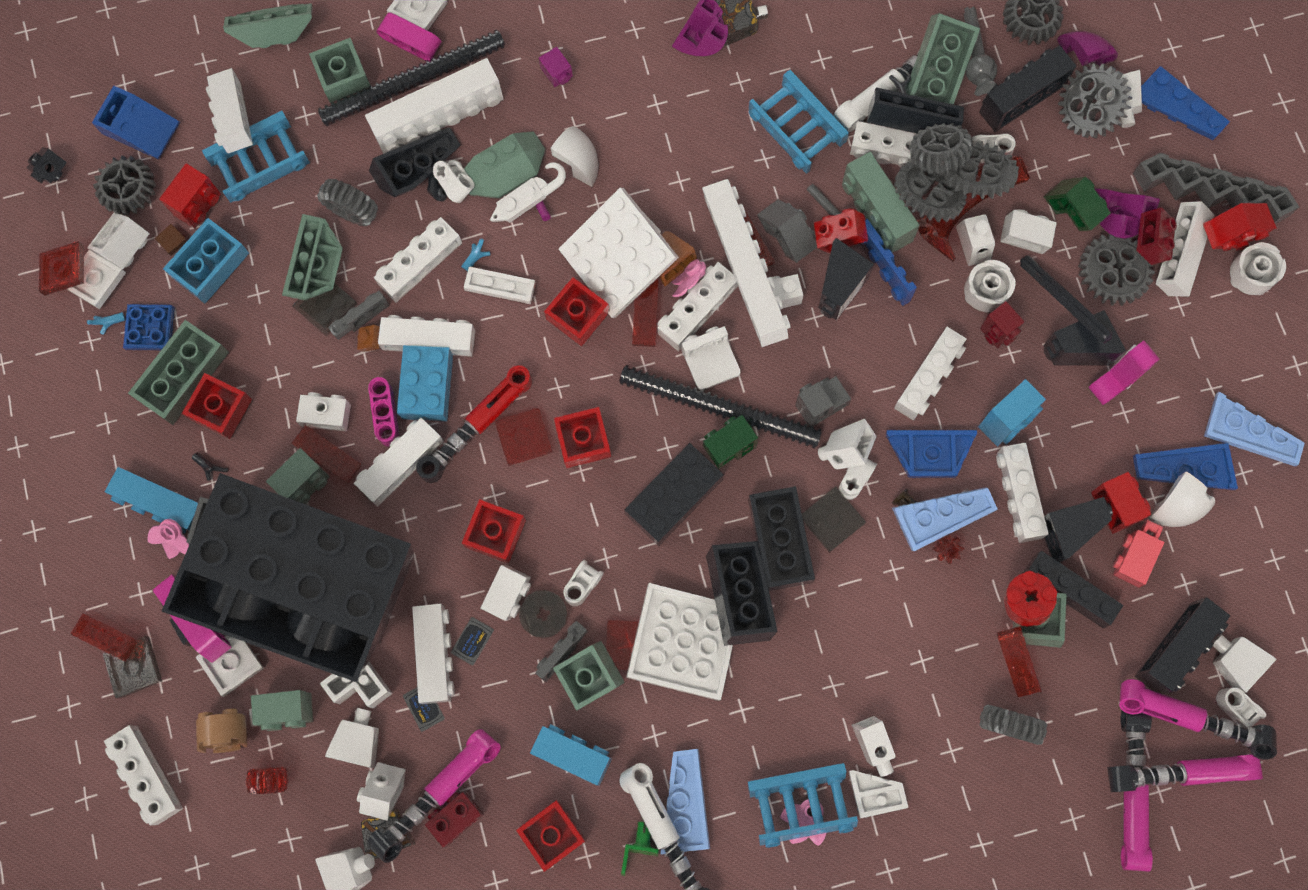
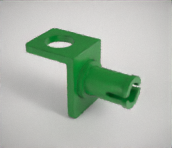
M644 822L637 823L635 844L625 845L621 876L626 874L629 852L658 856L659 849H654L650 846L651 834L647 826L645 833H643Z

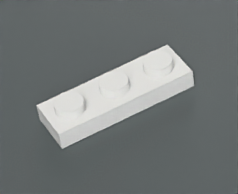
M469 267L464 290L531 304L536 282L532 279Z

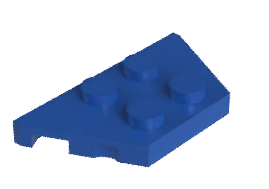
M977 430L886 431V437L908 478H956L977 435Z

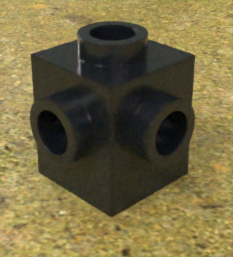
M42 147L38 153L35 152L28 160L29 165L27 169L32 172L30 176L42 184L44 181L51 184L62 176L63 172L61 170L67 162L49 148Z

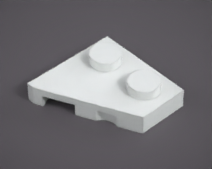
M854 770L848 771L859 818L908 808L902 783Z

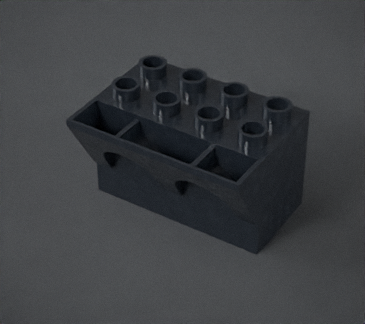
M220 473L161 612L357 683L377 643L380 644L414 558V552L411 543Z

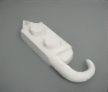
M555 162L547 164L545 166L546 169H557V178L549 184L541 178H531L496 202L497 207L490 221H507L510 223L540 203L547 195L564 183L566 178L564 167Z

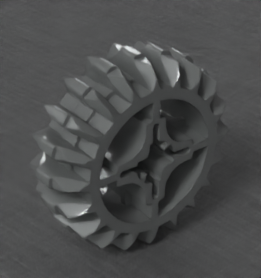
M1008 0L1003 11V25H1007L1006 32L1013 31L1012 38L1019 37L1020 43L1023 40H1027L1028 46L1032 41L1037 45L1041 41L1046 43L1050 37L1053 38L1061 27L1063 6H1058L1059 0ZM1019 7L1022 9L1020 17H1018L1016 10ZM1046 14L1049 17L1048 24L1044 23V15Z
M945 123L942 125L934 124L933 127L926 126L925 130H919L918 134L913 136L910 145V157L915 167L920 168L921 171L927 170L929 174L937 172L938 175L940 172L948 174L950 170L957 171L958 167H964L965 162L970 161L973 151L972 138L968 134L967 129H962L961 125L955 127L954 123L950 125Z
M121 155L118 161L113 157V163L105 162V169L98 168L101 175L94 176L97 183L93 184L96 190L95 196L99 199V203L109 212L113 211L115 214L123 213L128 216L131 210L137 214V208L145 209L144 203H151L149 196L155 195L153 188L157 187L153 181L155 176L150 171L151 169L148 165H144L142 160H136L132 156L127 159ZM130 172L139 174L140 179L131 177ZM110 192L118 194L120 199L111 198Z
M337 179L325 180L317 195L319 202L326 209L346 221L359 226L370 225L378 211L377 204L369 196L356 187Z
M985 705L983 712L981 711L979 725L982 729L1040 745L1043 744L1044 738H1046L1048 724L1041 719L996 706Z

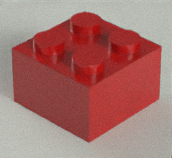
M186 163L159 200L173 216L195 229L198 224L205 220L209 209L217 204L221 193L208 176Z
M1240 203L1203 224L1212 249H1223V251L1236 249V251L1243 250L1250 246V242L1265 239L1269 236V232L1277 229L1267 203Z
M572 277L546 308L544 314L548 322L582 347L607 317L610 309L606 301Z
M204 373L182 414L191 421L231 439L252 398L245 392Z
M599 407L554 418L566 468L611 457Z
M1129 472L1101 484L1091 492L1094 500L1104 497L1105 501L1110 504L1113 515L1111 516L1112 520L1107 525L1112 534L1135 525L1151 515L1148 501L1142 498L1138 490L1139 484Z
M479 499L462 544L465 548L509 564L526 519L521 514Z
M559 800L553 802L516 830L544 872L587 841Z

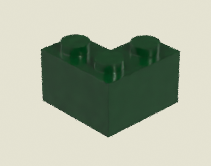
M1087 177L1062 180L1043 196L1055 214L1067 213L1079 231L1092 230L1111 214L1107 208L1106 201L1097 194L1093 182Z
M743 415L738 418L735 416L731 417L724 423L725 427L719 431L714 429L704 436L703 447L718 469L734 458L738 461L757 447L758 436Z

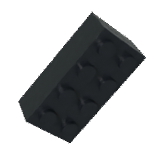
M1060 45L1053 50L1051 48L1046 50L1040 56V59L1035 62L1033 60L1029 61L1024 65L1022 71L1017 74L1015 72L1011 73L999 86L995 84L982 101L979 113L993 131L997 132L1062 89L1063 84L1068 83V78L1071 77L1076 64Z
M689 443L624 509L625 515L653 542L660 546L723 481L724 474Z
M796 486L749 495L748 502L755 537L759 543L769 591L813 583L815 575Z
M758 541L712 545L706 555L724 646L770 641L778 630Z
M1207 597L1190 603L1135 677L1152 691L1161 694L1177 692L1185 683L1183 679L1188 672L1192 673L1199 665L1198 658L1201 654H1206L1213 647V638L1217 634L1221 635L1228 627L1226 621L1231 615Z

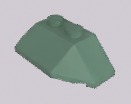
M312 3L280 6L241 13L233 17H225L223 29L225 33L252 48H267L275 44L287 45L298 39L312 19Z
M534 132L513 133L475 155L464 168L475 185L469 195L501 198L531 178L538 176L546 150Z
M302 214L282 296L308 300L333 290L343 247L330 229L326 219Z

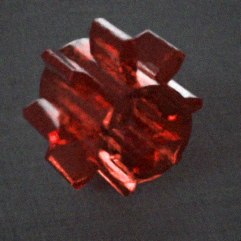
M949 534L943 539H938L937 547L932 548V550L939 553L937 559L942 561L945 558L948 564L952 563V559L957 558L960 560V551L964 550V547L958 545L960 538L954 537L951 540ZM949 545H951L952 549H949L948 553L945 552V549L949 548Z

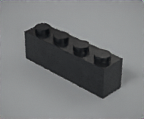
M876 87L869 105L867 123L918 134L919 130H925L926 126L933 127L934 124L942 125L945 123L950 125L954 123L955 127L958 125L962 126L964 107Z
M1039 551L1034 555L1023 572L1033 571L1048 578L1054 585L1057 593L1066 594L1067 605L1101 628L1110 626L1124 606L1043 551Z

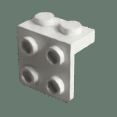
M717 326L712 327L705 332L706 334L698 337L697 335H692L682 343V353L699 390L708 389L740 375V368L728 343V333L725 326L721 328Z

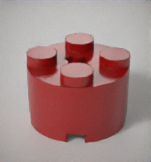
M1033 571L1022 573L1016 576L1007 588L1004 598L1007 615L1012 621L1021 626L1041 625L1048 620L1053 612L1057 601V591L1052 582L1045 576ZM1032 597L1034 601L1027 602L1026 598Z

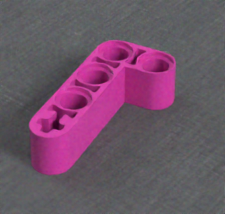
M1144 340L1130 350L1110 371L1097 379L1088 388L1100 403L1104 405L1136 382L1160 358Z
M173 574L153 589V592L163 606L175 580ZM170 615L192 647L211 663L215 662L232 648L231 644L221 633Z

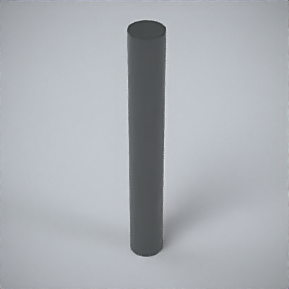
M814 184L807 188V191L829 215L841 214Z

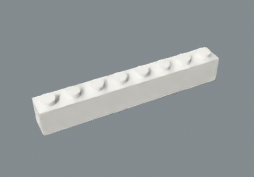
M728 179L703 187L706 204L761 347L787 339V329L791 328L788 317L781 314L780 310L783 309L780 297L773 294L775 290L774 282L771 277L767 278L765 272L768 271L764 258L760 259L758 253H761L757 240L752 241L751 235H753V230L750 222L745 223L743 217H746L743 205H738L737 203L739 196L736 187H731Z

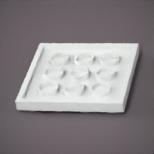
M619 188L559 248L560 252L587 287L609 304L610 311L608 314L611 318H616L679 258L624 188Z
M649 583L626 678L720 701L733 645L724 646L715 600Z

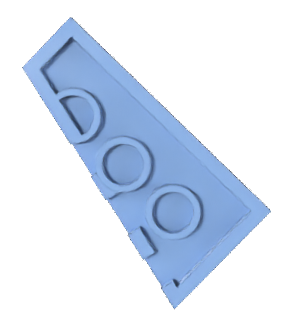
M1216 393L1204 437L1222 443H1229L1231 446L1292 466L1299 465L1304 442L1281 428L1267 423L1266 419L1261 416H1256L1247 411L1238 402L1234 403L1227 399L1223 393Z
M980 488L892 508L912 551H916L998 510L988 488Z
M699 749L673 752L669 797L667 798L666 807L667 813L680 837L678 839V846L684 852L710 849ZM661 850L660 854H666L665 850Z

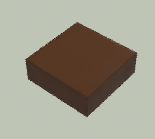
M172 224L154 238L170 256L187 242Z

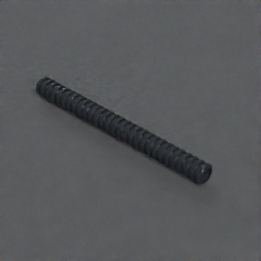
M496 29L493 34L489 32L488 36L485 37L483 35L481 39L476 38L475 42L471 40L468 45L464 43L463 47L460 48L458 46L456 50L451 49L450 53L444 52L443 56L440 54L436 59L435 57L431 58L432 61L426 60L425 64L419 63L418 67L413 66L411 70L408 68L405 73L401 71L400 75L394 74L393 78L388 77L386 81L383 79L380 84L376 82L375 86L372 87L370 85L368 89L363 88L362 92L356 91L357 94L353 95L351 93L350 97L347 98L345 96L343 100L338 99L337 103L331 102L330 106L324 105L325 108H318V113L323 124L329 126V123L332 122L334 124L337 119L341 121L342 117L347 118L349 114L354 115L355 111L359 113L362 108L365 110L369 105L372 107L373 103L379 104L380 100L386 101L385 98L389 97L390 99L394 94L397 96L400 91L404 93L405 89L410 90L412 86L417 87L419 83L422 85L425 80L429 82L430 78L435 79L437 75L442 76L443 72L447 74L448 70L451 69L453 71L455 67L460 68L461 64L467 65L468 61L473 62L475 58L478 60L480 59L479 56L485 57L486 53L492 54L493 50L498 51L500 47L503 49L505 48L504 40Z
M629 365L624 366L619 379L621 385L625 383L627 387L634 386V389L640 388L642 392L646 390L648 394L652 392L654 396L661 395L663 399L667 397L669 401L673 399L675 403L679 401L681 405L688 404V407L694 406L696 410L700 408L702 412L716 413L715 416L719 417V415H722L723 419H726V417L730 419L733 416L738 418L743 415L751 428L755 426L757 430L764 429L765 433L770 431L771 435L776 433L778 437L782 435L785 436L784 439L791 438L793 442L797 440L799 444L803 442L805 446L812 445L814 449L818 446L822 434L820 428L816 430L814 426H811V428L807 427L808 424L803 426L800 425L801 422L799 421L794 423L793 419L788 421L787 417L782 419L778 414L773 416L772 412L767 414L765 410L761 412L759 408L752 409L750 405L746 407L744 403L740 405L738 401L734 403L731 402L732 399L725 400L723 396L719 398L717 394L713 396L711 392L704 393V390L698 391L696 387L692 389L690 385L685 387L684 383L679 385L675 380L670 382L669 378L664 380L663 376L658 378L656 374L650 375V372L643 373V370L637 371L635 367L631 369Z

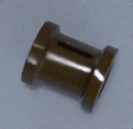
M906 488L892 504L902 506L916 503L917 501L908 493L909 490Z

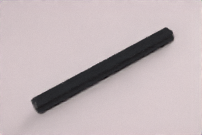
M1027 255L1020 260V266L1102 343L1112 339V331L1031 256Z

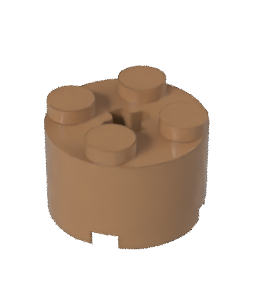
M225 709L222 711L223 714L215 715L212 712L199 713L196 720L197 751L206 753V748L213 749V753H225L240 750L241 745L247 747L246 716L238 713L237 709Z

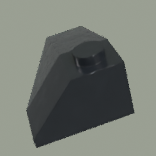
M448 127L374 157L369 172L379 189L395 198L419 186L433 172L436 162L448 159L461 145L451 128Z

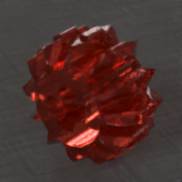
M266 767L247 771L246 786L247 792L250 794L280 793L287 790V783L289 782L287 769L284 767Z

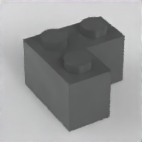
M777 199L757 214L765 232L778 240L785 256L797 263L817 248L814 240L816 238L815 233L807 226L805 222L807 217L801 209L797 210L790 203L786 204Z
M836 376L832 379L827 377L814 385L809 383L799 390L800 393L797 396L795 406L811 428V426L817 425L848 406L851 398Z

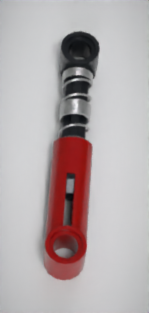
M520 365L510 368L507 376L464 418L465 425L462 428H458V432L453 433L447 439L448 442L443 443V447L440 450H436L432 455L430 454L419 459L416 470L425 482L434 483L440 480L443 470L448 464L447 461L449 459L452 460V456L456 452L460 453L464 446L467 445V441L471 437L474 438L475 433L481 435L522 393L530 389L532 379L527 368ZM519 375L525 376L524 382L519 384L514 382L515 377ZM428 465H435L433 473H424Z

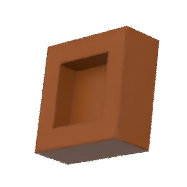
M371 325L359 328L357 350L367 352L379 349V326Z

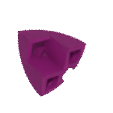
M700 0L687 23L674 41L673 48L693 56H709L722 49L727 39L728 25H724L722 19L723 11L715 0Z
M1073 31L1062 34L1057 39L1059 45L1066 53L1075 52L1082 66L1093 62L1100 67L1101 64L1115 61L1118 57V53L1112 44L1095 33Z
M1095 188L1097 194L1106 201L1107 208L1111 213L1100 222V225L1106 232L1118 238H1131L1138 235L1141 213L1157 209L1160 199L1150 196Z

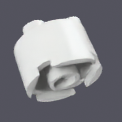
M1263 242L1255 243L1244 249L1233 260L1230 267V282L1233 287L1246 294L1262 295L1283 278L1286 271L1285 259H1282L1279 254L1280 251L1275 246Z
M987 260L972 269L965 282V300L979 311L993 312L1005 301L1007 302L1015 289V278L1010 272V268L1003 262Z

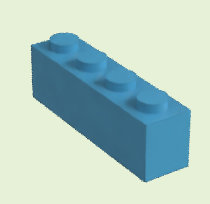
M117 467L105 490V493L112 496L110 500L122 506H124L125 502L132 505L131 510L142 515L145 512L153 514L151 519L160 523L165 519H172L180 525L182 533L185 534L187 530L190 531L198 505L197 502L119 467Z

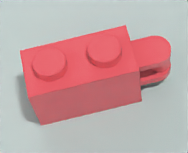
M1146 519L1141 530H1136L1131 534L1128 533L1122 544L1125 549L1122 555L1119 554L1113 563L1115 568L1113 575L1138 588L1146 585L1165 543L1158 539L1163 526ZM1147 530L1153 532V536L1147 534Z

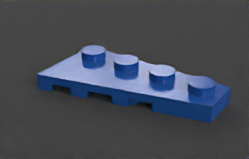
M1161 66L1141 86L1142 104L1148 106L1147 109L1153 112L1159 111L1167 115L1168 119L1174 122L1179 121L1187 125L1188 129L1211 140H1214L1230 122Z
M866 219L868 241L861 244L866 245L869 250V258L873 263H877L880 268L881 278L884 282H888L892 288L891 294L896 301H900L901 305L904 306L911 301L917 287L913 281L908 284L905 270L902 266L896 267L894 255L890 249H883L884 243L869 220Z
M1229 443L1135 454L1133 456L1137 479L1175 483L1178 476L1188 472L1206 487L1226 490L1238 489Z

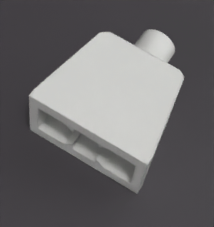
M1140 70L1123 74L1121 77L1128 79L1127 84L1124 86L1132 89L1126 93V95L1132 97V100L1126 101V104L1131 109H1124V113L1128 116L1127 118L1120 117L1122 128L1134 126L1136 124L1134 114L1142 112ZM1113 90L1107 94V100L1112 98Z
M986 214L964 219L956 226L968 266L991 260L995 241Z
M865 419L857 421L832 432L827 445L818 449L819 458L822 461L829 460L835 469L865 465L876 435Z
M1221 634L1212 641L1214 642L1213 647L1220 652V655L1213 661V664L1232 688H1239L1244 693L1277 660L1244 637H1238L1229 642Z
M357 708L354 722L342 720L325 757L375 768L379 728L368 726L371 711Z
M872 716L853 724V730L867 762L877 767L881 777L893 773L894 770L890 760L895 758V753L883 721ZM880 746V750L875 753L876 748Z
M360 847L333 852L315 859L326 890H360L372 881L369 869H372L375 865L374 858L370 854L364 855Z

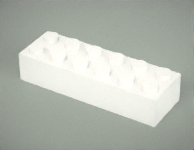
M485 58L370 112L365 117L384 154L438 132L444 127L456 125L461 119L475 116L480 110L494 107L504 99L499 80L488 59Z

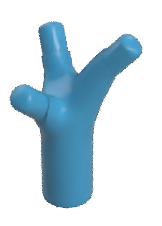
M482 238L477 246L472 244L471 253L461 266L467 272L469 267H472L478 259L490 256L491 254L490 251H480L484 242Z
M121 312L106 317L94 316V320H87V324L103 325L100 334L104 335L108 327L126 321L124 313Z

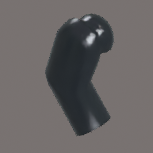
M432 172L429 175L427 192L436 201L443 202L448 196Z

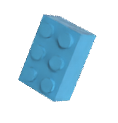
M207 218L163 270L205 304L247 257L249 252L238 240Z
M403 345L397 413L401 419L419 420L422 418L429 421H448L453 354L449 347Z
M1025 379L988 413L978 428L997 447L1002 442L1007 445L1021 429L1027 427L1043 410L1041 405L1046 399Z
M551 724L549 728L542 726L530 754L600 786L612 760L607 757L609 752L594 745L592 750L585 746L587 741L575 735H572L571 739L563 736L564 730Z

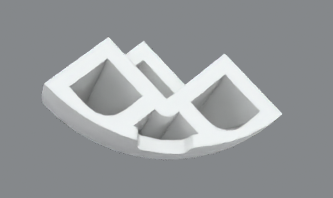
M571 126L552 145V156L570 165L573 177L593 187L599 167L596 150L585 133L577 127Z
M1184 472L1178 476L1166 498L1156 505L1148 519L1159 525L1169 527L1190 525L1203 518L1215 505V498L1206 493L1207 487L1190 473Z

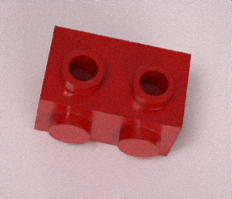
M845 209L841 214L824 216L822 220L814 222L817 248L824 252H831L835 238L847 246L868 241L865 215L855 209Z

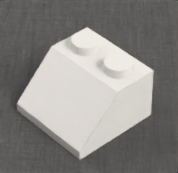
M113 213L87 248L123 270L124 267H128L133 262V255L136 251L145 246L150 233L129 217Z

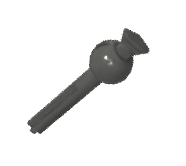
M966 7L964 9L965 23L980 28L976 8L972 7L970 9ZM979 31L971 54L972 59L968 62L966 68L968 80L977 86L974 93L976 96L989 93L996 84L993 80L997 75V64L994 59L985 54L981 31Z

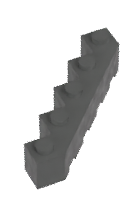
M1162 153L1141 162L1133 172L1144 192L1164 182L1175 200L1195 191L1208 208L1224 200L1228 201L1231 208L1240 203H1267L1275 224L1290 217L1299 208V205L1286 187L1270 186L1264 184V181L1249 177L1241 178L1232 175L1228 171L1217 168L1212 170L1201 167L1199 163L1169 158V155Z

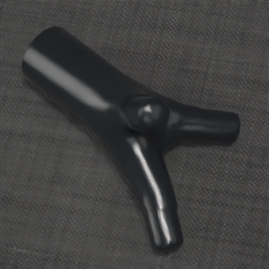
M890 75L889 79L894 83L897 91L908 94L907 87L912 77L908 76L904 82H899L893 75Z
M198 452L192 456V460L204 470L207 481L211 480L210 472L212 471L228 472V468L219 467L209 462Z

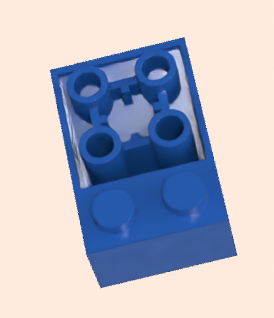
M113 86L92 124L101 134L159 160L180 122L136 95Z

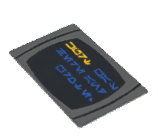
M471 617L451 653L473 666L494 629Z
M418 687L403 695L421 732L445 719L437 703H419Z

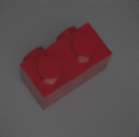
M1162 207L1141 213L1137 252L1150 265L1172 260L1173 249L1175 248L1174 236L1177 223Z
M1005 301L987 316L980 330L985 334L986 341L999 349L1002 345L1008 347L1017 339V336L1022 332L1020 328L1025 321Z
M458 791L455 792L446 801L448 803L446 807L442 810L439 808L435 809L427 817L429 821L425 826L443 848L449 846L484 815L466 792L461 794Z

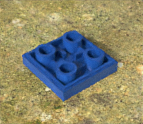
M127 304L123 348L125 350L161 351L172 337L175 307L173 305Z

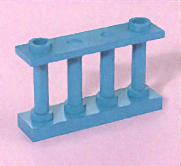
M789 70L783 75V88L759 106L754 99L749 101V115L755 122H759L790 155L794 165L807 174L811 168L812 162L810 159L831 142H836L841 147L847 142L849 132L799 78ZM787 95H792L797 100V104L773 121L766 112ZM802 110L807 111L811 115V120L790 137L780 129ZM816 126H821L825 130L826 135L802 153L795 143Z
M283 111L250 126L253 142L251 146L227 153L223 145L219 146L216 143L202 150L210 165H218L229 186V188L223 190V193L230 203L240 201L247 194L293 171L302 170L310 163L304 151L296 152L287 135L286 130L291 125ZM274 135H278L289 158L279 163L276 162L266 142L268 138ZM254 145L259 146L269 168L259 173L256 172L246 152L248 148ZM234 155L239 156L249 178L239 183L236 182L226 163V160Z
M842 763L748 781L750 797H755L759 800L766 833L759 835L760 846L765 845L767 848L779 846L782 841L839 831V833L853 831V828L857 827L858 819L857 816L848 818L840 785L842 780L846 778L845 764ZM828 783V785H831L838 820L824 822L816 790L818 784ZM803 787L804 790H807L814 824L799 827L792 792H794V789ZM779 792L783 795L790 829L775 832L768 797L771 793Z

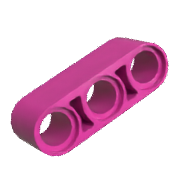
M389 12L376 30L382 39L425 61H431V58H433L442 44V41L433 33Z
M376 377L370 381L368 387L374 433L382 445L390 447L391 442L399 436L394 393L386 379ZM386 386L384 393L376 394L378 387ZM389 408L386 416H379L381 409ZM392 430V435L389 438H382L384 431Z

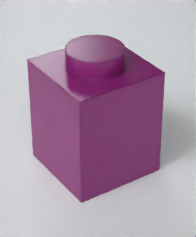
M557 46L538 58L541 70L554 88L558 85L566 84L573 76L571 65Z

